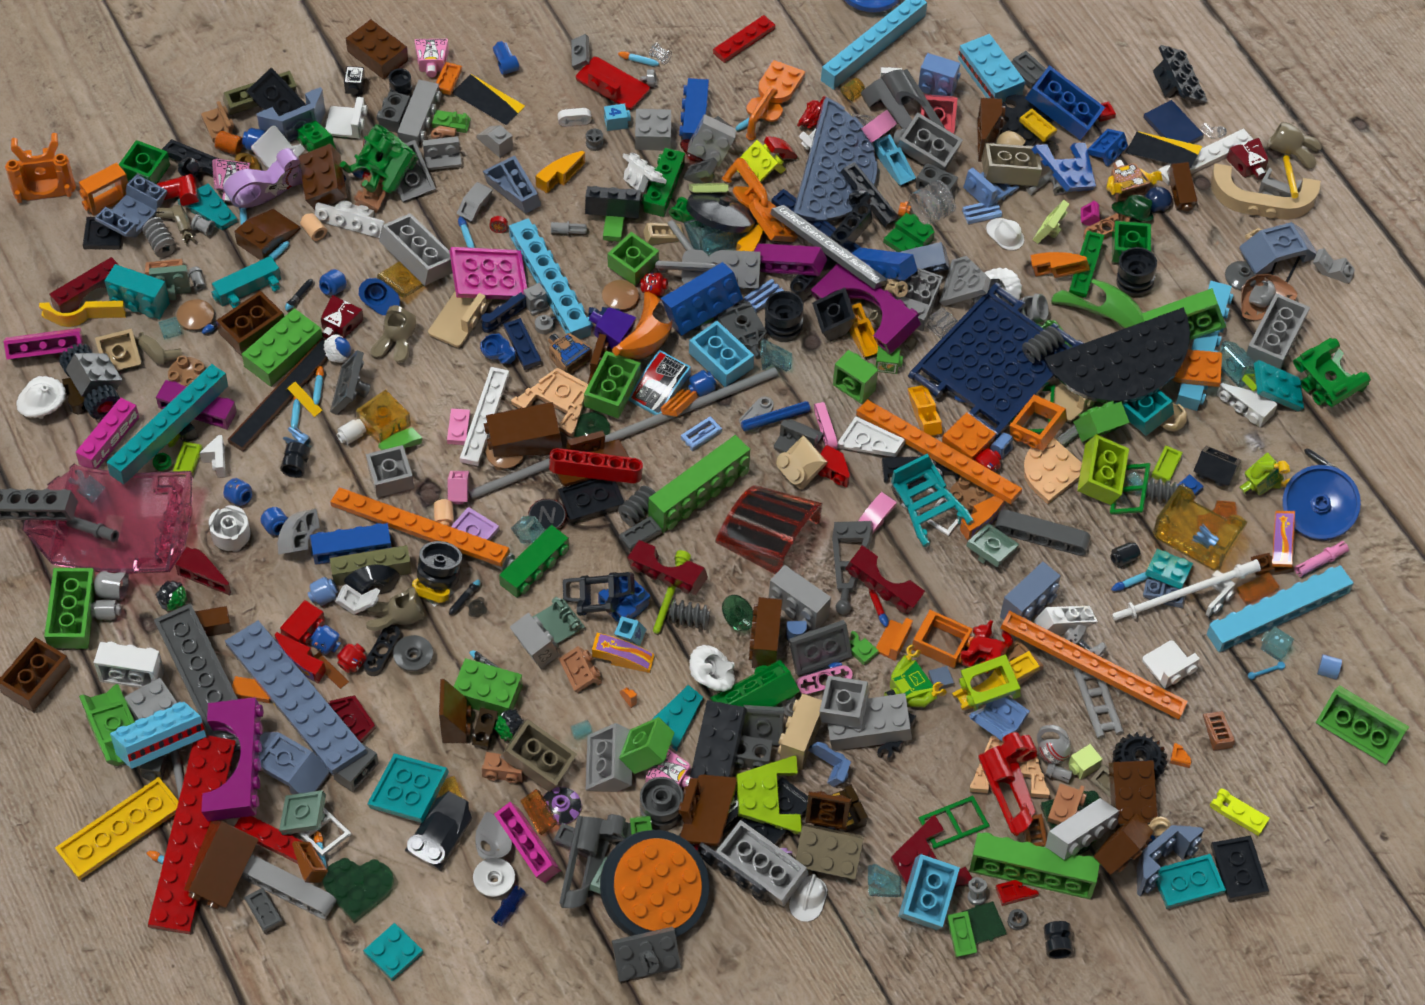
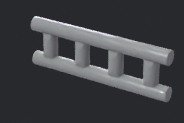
M1077 667L1073 668L1097 739L1105 737L1103 731L1113 729L1116 735L1123 734L1124 731L1106 682L1086 672H1082ZM1096 678L1099 687L1088 689L1085 680ZM1102 695L1105 705L1094 707L1091 697ZM1108 712L1112 722L1100 724L1097 714Z

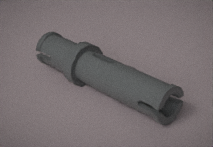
M73 516L72 521H66L68 527L92 534L97 539L103 538L116 542L119 538L117 530L107 528L102 523L96 524Z

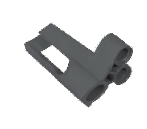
M908 69L888 72L860 93L869 108L879 102H883L902 129H907L912 122L910 115L903 105L913 99L922 105L931 121L945 128Z
M614 814L608 815L607 820L595 817H577L559 902L561 908L571 909L579 907L586 903L588 897L594 895V891L589 890L590 884L604 860L608 844L618 845L625 838L632 835L631 825L625 822L626 818ZM578 850H583L587 854L588 859L581 889L570 890Z

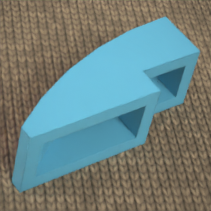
M890 134L873 142L877 157L900 186L916 179L901 148H897Z

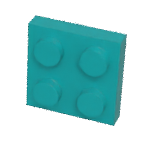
M1157 549L1145 575L1182 589L1193 563L1172 555L1167 551Z
M395 923L363 950L364 954L391 981L396 979L423 954V950Z

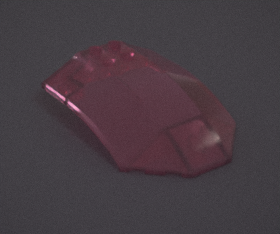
M74 463L69 467L67 473L61 477L58 475L49 482L46 489L71 490L78 500L74 516L96 524L102 523L107 528L117 530L119 532L118 540L111 542L103 538L97 539L92 534L68 527L66 521L25 520L22 529L47 560L54 565L67 568H93L94 572L107 571L109 573L170 572L185 550L192 519V472L136 473L123 485L110 476L109 470L83 467Z

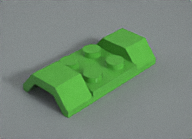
M116 684L107 693L94 697L80 695L79 698L86 712V717L106 762L114 766L125 764L115 753L110 733L116 731L119 727L128 726L135 722L119 685Z

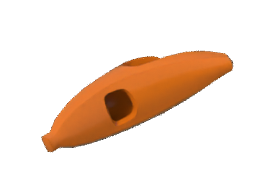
M650 292L644 293L643 311L636 329L617 346L613 347L612 352L615 356L621 355L633 359L646 358L659 350L667 340L673 322L671 320L667 324L662 323L652 315L661 301L655 294Z

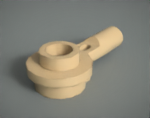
M1156 817L1149 824L1154 831L1153 836H1160L1171 826L1170 821L1165 817Z

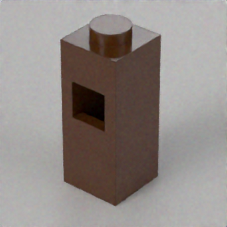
M1189 163L1171 164L1167 173L1176 210L1189 211L1197 203Z
M227 606L195 611L207 637L232 633Z

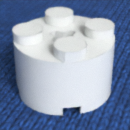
M231 505L225 506L221 510H215L209 518L212 541L218 548L237 552L248 542L251 534L249 522L241 508Z

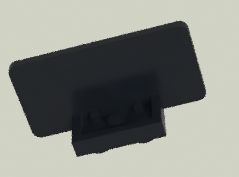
M1160 45L1158 49L1163 60L1153 70V73L1164 96L1170 98L1178 90L1183 99L1205 104L1207 102L1206 94L1202 90L1199 79L1196 77L1193 67L1188 61L1187 54L1181 49L1178 50L1170 46Z
M701 842L699 844L700 854L710 866L716 865L720 868L718 871L727 878L729 876L734 878L736 885L743 890L749 889L752 892L751 895L758 901L764 900L768 902L770 900L765 887Z

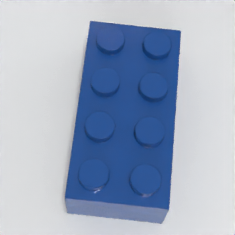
M1050 65L1025 97L1027 101L1079 140L1084 137L1105 109L1102 104Z
M722 262L665 295L661 300L669 321L672 320L673 322L672 327L682 336L743 300L734 272Z

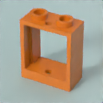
M117 162L79 182V194L83 199L82 205L93 216L99 214L105 207L110 208L118 204L126 195L127 176ZM115 183L114 188L93 198L92 194Z
M1034 394L1009 425L1011 436H1013L1014 440L1028 444L1033 449L1044 451L1067 421L1066 408ZM1034 412L1051 420L1040 435L1023 427Z
M929 610L913 639L912 645H915L913 650H920L921 654L955 669L957 663L962 662L961 652L966 647L969 648L970 641L973 639L971 636L973 629L933 610ZM933 626L963 639L954 655L925 642Z

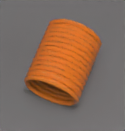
M220 131L215 139V148L237 155L243 148V138Z

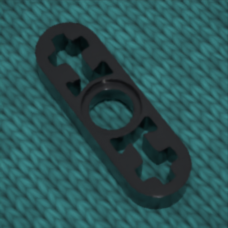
M391 624L384 628L364 662V669L367 675L378 676L388 662L395 645L401 639L400 629L396 625ZM392 632H395V636L392 635L389 639V642H387L388 634H392ZM386 647L388 651L385 654H379L377 649ZM376 661L377 667L370 669V665L373 666Z

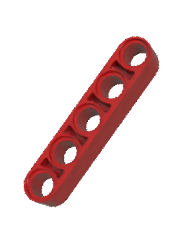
M556 448L550 452L549 470L552 473L636 484L642 479L643 463L637 458Z

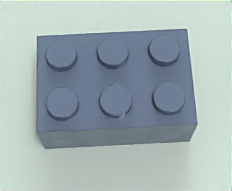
M1042 562L1004 597L1000 617L1005 620L1008 612L1011 611L1031 621L1035 614L1039 615L1044 610L1048 602L1052 603L1056 599L1061 575L1046 563Z

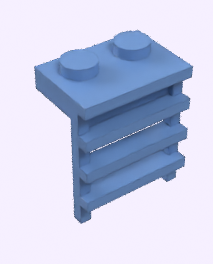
M974 168L968 170L963 188L980 203H983L986 208H989L994 203L996 205V202L998 203L999 200H1004L1006 196L1013 195V192L1018 190L1019 186L1011 187L1009 184L990 183L984 178V172L979 173Z
M1009 696L987 703L985 707L971 713L969 717L1002 741L1003 737L1007 734L1019 731L1030 711Z

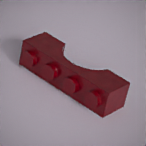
M110 257L49 293L53 308L61 313H71L78 310L81 301L87 294L98 288H106L105 279L113 266L119 264Z
M641 540L637 542L627 557L630 568L636 573L642 572L649 578L663 581L669 587L675 586L686 594L697 595L708 578L705 567L689 560L676 567L661 565L656 547Z
M862 545L845 569L852 577L864 582L867 588L879 593L882 599L891 602L900 612L908 615L925 593V590L911 580L903 583H892L886 580L878 570V556Z

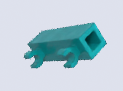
M269 256L213 282L211 294L214 300L219 301L222 307L230 303L234 309L240 305V298L270 285L273 292L280 290L278 280H281L280 269L273 258Z

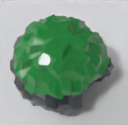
M167 580L155 594L161 608L166 611L177 610L185 605L187 601V593L181 582Z
M517 709L503 711L496 721L494 729L499 733L501 739L505 741H511L524 722L517 713Z

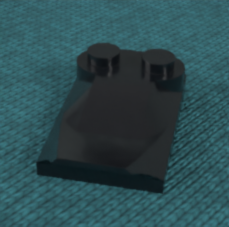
M450 791L438 797L416 833L408 839L405 852L442 871L473 819L469 811V802Z

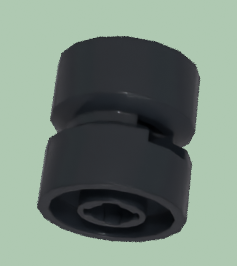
M402 68L390 72V91L408 95L411 98L413 91L410 72Z
M299 442L288 443L284 451L280 471L289 477H302L305 474L306 463L310 455L309 447Z
M1053 921L1045 924L1043 929L1044 938L1047 941L1045 943L1046 955L1053 959H1062L1073 955L1070 923L1066 921Z

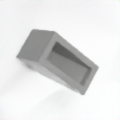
M501 125L489 126L476 135V138L499 158L513 149L512 135Z

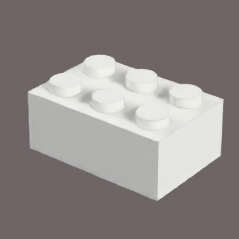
M100 642L94 659V666L100 682L141 688L159 677L162 679L164 667L159 651L153 648H137L134 645H118L114 642Z

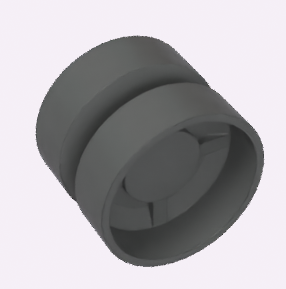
M656 777L646 782L640 792V816L651 817L653 830L667 831L674 828L680 822L682 815L679 814V805L683 802V792L679 784L667 777Z

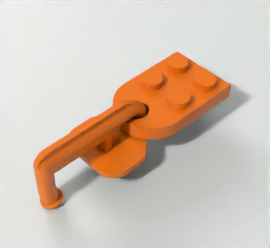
M773 60L759 82L758 93L761 97L752 98L746 107L747 113L751 115L746 133L748 140L756 138V123L760 118L769 122L777 121L783 113L780 103L786 102L792 97L805 77V71Z
M737 158L722 177V180L731 183L733 175L738 170L749 186H735L732 189L738 201L750 209L752 215L771 241L794 242L798 238L796 233L770 214L771 209L776 206L768 201L766 189L743 158Z
M1188 349L1183 365L1171 380L1183 384L1220 387L1222 353Z

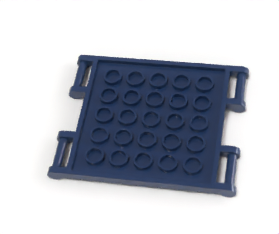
M997 282L924 356L908 375L911 380H916L933 392L936 398H939L947 388L971 405L973 409L969 414L995 432V440L1012 423L1034 394L1038 395L1054 378L1044 361L1045 357L1041 355L1042 360L1040 361L1034 358L1035 362L1032 363L1027 359L1022 350V344L1028 342L1029 339L1034 338L1035 335L1040 334L1045 329L1020 313L1025 307L1026 302L1012 296L1002 289V286ZM996 294L1000 295L1002 298H1004L1005 300H1007L1008 302H1010V303H1011L1012 305H1014V306H1013V307L1010 306L1009 304H1007L1006 302H1004L1002 299H1000L999 297H997ZM1056 323L1051 325L1061 333L1064 341L1075 347L1083 344L1082 341H1077L1061 330L1060 326ZM1058 343L1059 348L1055 349L1052 346V353L1046 350L1047 356L1070 349V347L1066 344L1061 345ZM921 371L925 372L940 384L938 386L934 385L919 373ZM979 412L982 413L991 421L996 423L998 426L994 428L985 420L980 418L977 414Z

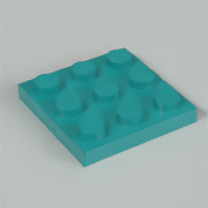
M394 753L367 805L371 809L423 823L449 771L446 767Z

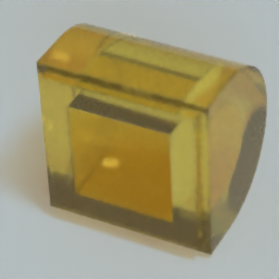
M854 78L843 85L840 92L853 102L861 96L860 93L865 89V86L859 78Z

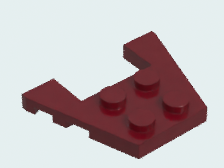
M355 695L331 700L328 703L361 743L376 729L375 724Z
M933 815L891 856L890 860L906 888L914 860L917 856L922 854L937 859L927 842L931 838L944 833V829L936 815ZM966 866L959 869L954 888L958 886L968 887L969 881L972 880V876Z

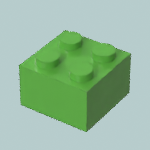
M630 232L607 254L608 267L636 286L646 274H649L656 267L655 264L659 261V250L633 232Z
M848 350L835 363L833 386L860 404H863L876 391L878 369L874 364L868 363L858 354Z
M1113 401L1103 404L1099 408L1098 406L1091 408L1087 412L1079 414L1080 418L1073 421L1081 442L1090 440L1096 434L1101 436L1113 432L1130 423L1122 402L1114 404Z
M660 717L632 728L628 733L619 759L634 774L646 771L657 764L660 765L666 760V754L672 744L675 732Z

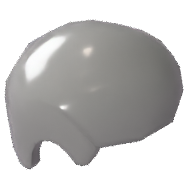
M1262 281L1264 285H1256L1249 296V303L1260 308L1270 305L1276 294L1275 285L1270 281Z

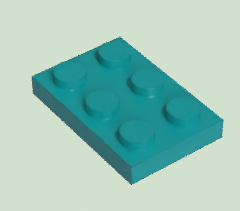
M1260 360L1254 363L1258 395L1298 412L1304 409L1299 377Z
M1211 854L1163 866L1158 874L1160 877L1156 881L1166 909L1221 895L1226 891Z

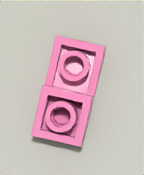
M881 492L858 521H872L873 535L884 523V518L896 507L897 502Z

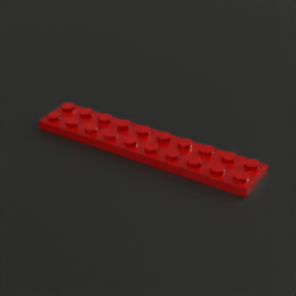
M206 735V737L193 742L148 921V927L190 935L198 901L188 896L189 892L185 891L184 888L211 821H207L201 812L202 795L221 787L227 782L236 740Z

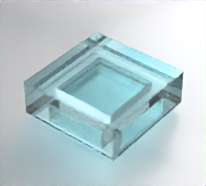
M176 317L158 322L164 340L182 334Z

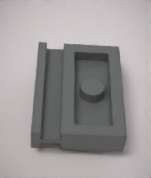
M1024 51L1011 61L1028 87H1032L1034 83L1036 84L1046 70L1027 51Z

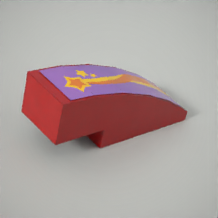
M276 632V642L307 678L319 683L326 672L324 662L313 657L311 647Z

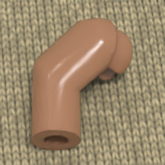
M438 126L431 131V138L456 137L457 129Z

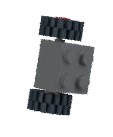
M80 343L78 346L75 344L73 348H67L68 351H64L63 355H60L59 363L67 376L72 379L80 395L88 396L84 399V405L93 419L96 418V420H99L100 417L103 419L120 399L116 390L121 384L122 378L107 353H93L87 344L82 345Z

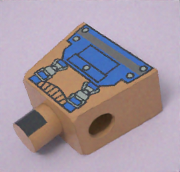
M567 333L562 338L557 334H552L548 338V342L551 344L549 347L551 360L557 368L568 374H572L592 358V348L571 333Z

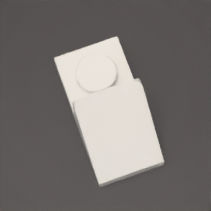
M218 435L200 452L202 463L212 462L213 471L217 472L218 478L226 477L225 448L222 435Z

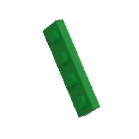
M1087 230L1080 255L1087 257L1090 270L1073 275L1069 289L1070 293L1087 297L1104 240V234Z

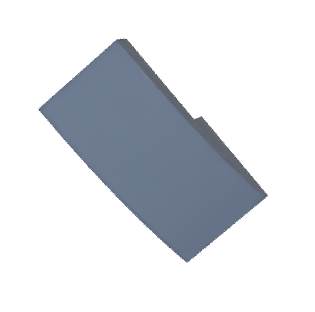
M1147 579L1143 597L1152 600L1179 589L1158 580ZM1186 596L1163 604L1183 608Z

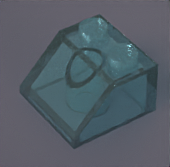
M696 219L684 222L688 237L695 250H703L709 256L716 251L734 247L733 233L711 228Z
M1224 341L1219 351L1222 353L1221 370L1238 387L1242 388L1246 385L1242 381L1245 374H1255L1254 363L1256 361L1252 360L1245 350L1236 343Z

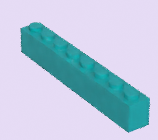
M213 364L204 370L107 461L110 476L123 485L129 481L228 387L226 373Z

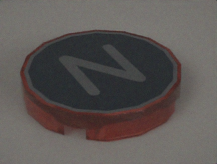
M550 498L536 501L529 509V524L536 532L541 534L551 525L558 530L562 529L566 522V510L557 500Z

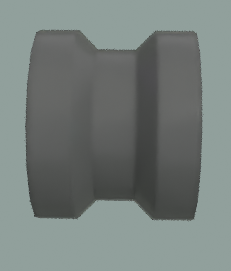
M594 128L586 132V147L589 150L598 151L603 147V133L601 130Z

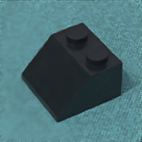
M845 287L812 302L821 332L830 342L846 335L856 320Z
M1206 445L1200 453L1193 472L1197 473V476L1207 480V478L1215 480L1214 483L1219 486H1229L1241 463V459Z

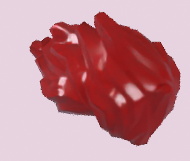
M823 96L820 102L812 100L807 103V108L797 123L798 127L803 125L810 129L817 125L826 96Z

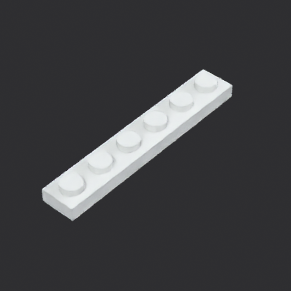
M1242 129L1202 148L1190 168L1191 174L1226 158L1230 147L1253 140V138L1245 129ZM1171 164L1158 169L1162 174V180L1167 186L1170 185L1167 170Z
M490 368L460 456V462L479 466L489 434H485L483 423H487L486 415L495 414L498 410L509 377L508 370Z

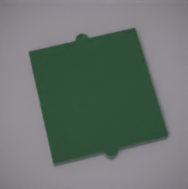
M993 901L980 906L975 905L974 908L961 911H968L975 945L986 941L992 942L995 938L1007 935Z

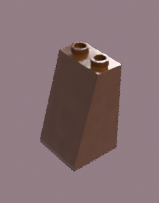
M553 402L486 415L487 423L483 424L485 434H490L487 443L489 450L493 449L494 457L550 455L553 449H562Z
M211 821L184 888L185 891L189 892L188 896L197 901H200L202 898L208 901L207 906L216 910L219 907L226 908L258 842V838L223 821Z

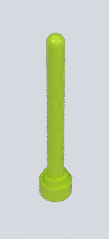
M678 550L674 558L676 566L682 565L688 560L690 561L691 554ZM668 586L653 628L655 634H659L676 589L675 586Z

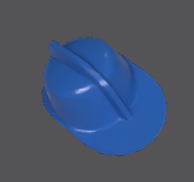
M369 278L361 283L359 287L360 299L377 313L386 315L390 306H400L398 293L382 280Z

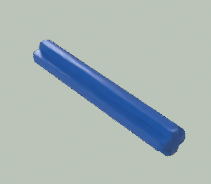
M804 401L743 420L741 427L743 431H748L809 412L811 407L808 401Z

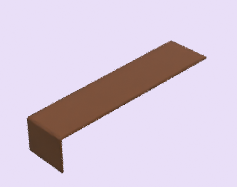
M320 651L313 656L324 662L326 668L325 675L340 689L349 683L322 656Z

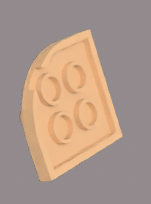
M1053 438L1044 451L1033 448L1029 449L1024 461V477L1029 487L1043 501L1049 504L1079 480L1082 462Z

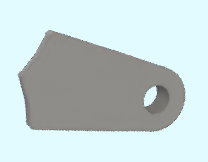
M769 397L759 398L739 419V423L741 424L743 420L771 412L774 405L773 400ZM761 426V427H758V428H755V429L748 430V431H753V432H757V433H758V432L760 431V429L762 428V426Z

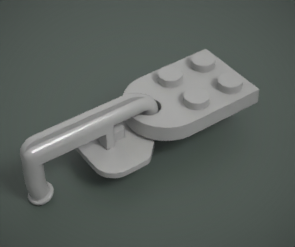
M687 250L683 254L682 262L657 261L655 266L660 273H664L666 270H682L681 278L683 283L686 284L717 266L716 264L724 262L734 272L739 288L759 289L761 252L719 250L708 256L703 250Z

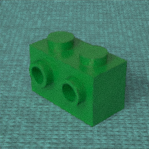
M316 120L297 129L299 134L298 141L302 146L306 147L308 152L331 144L336 149L332 135Z

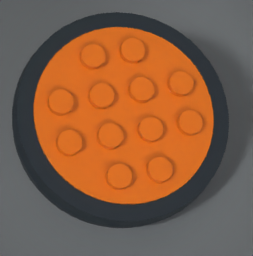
M647 830L630 835L611 851L602 868L600 892L607 914L615 925L626 934L633 936L674 927L675 935L678 937L693 927L701 917L709 896V878L703 859L687 840L668 831Z

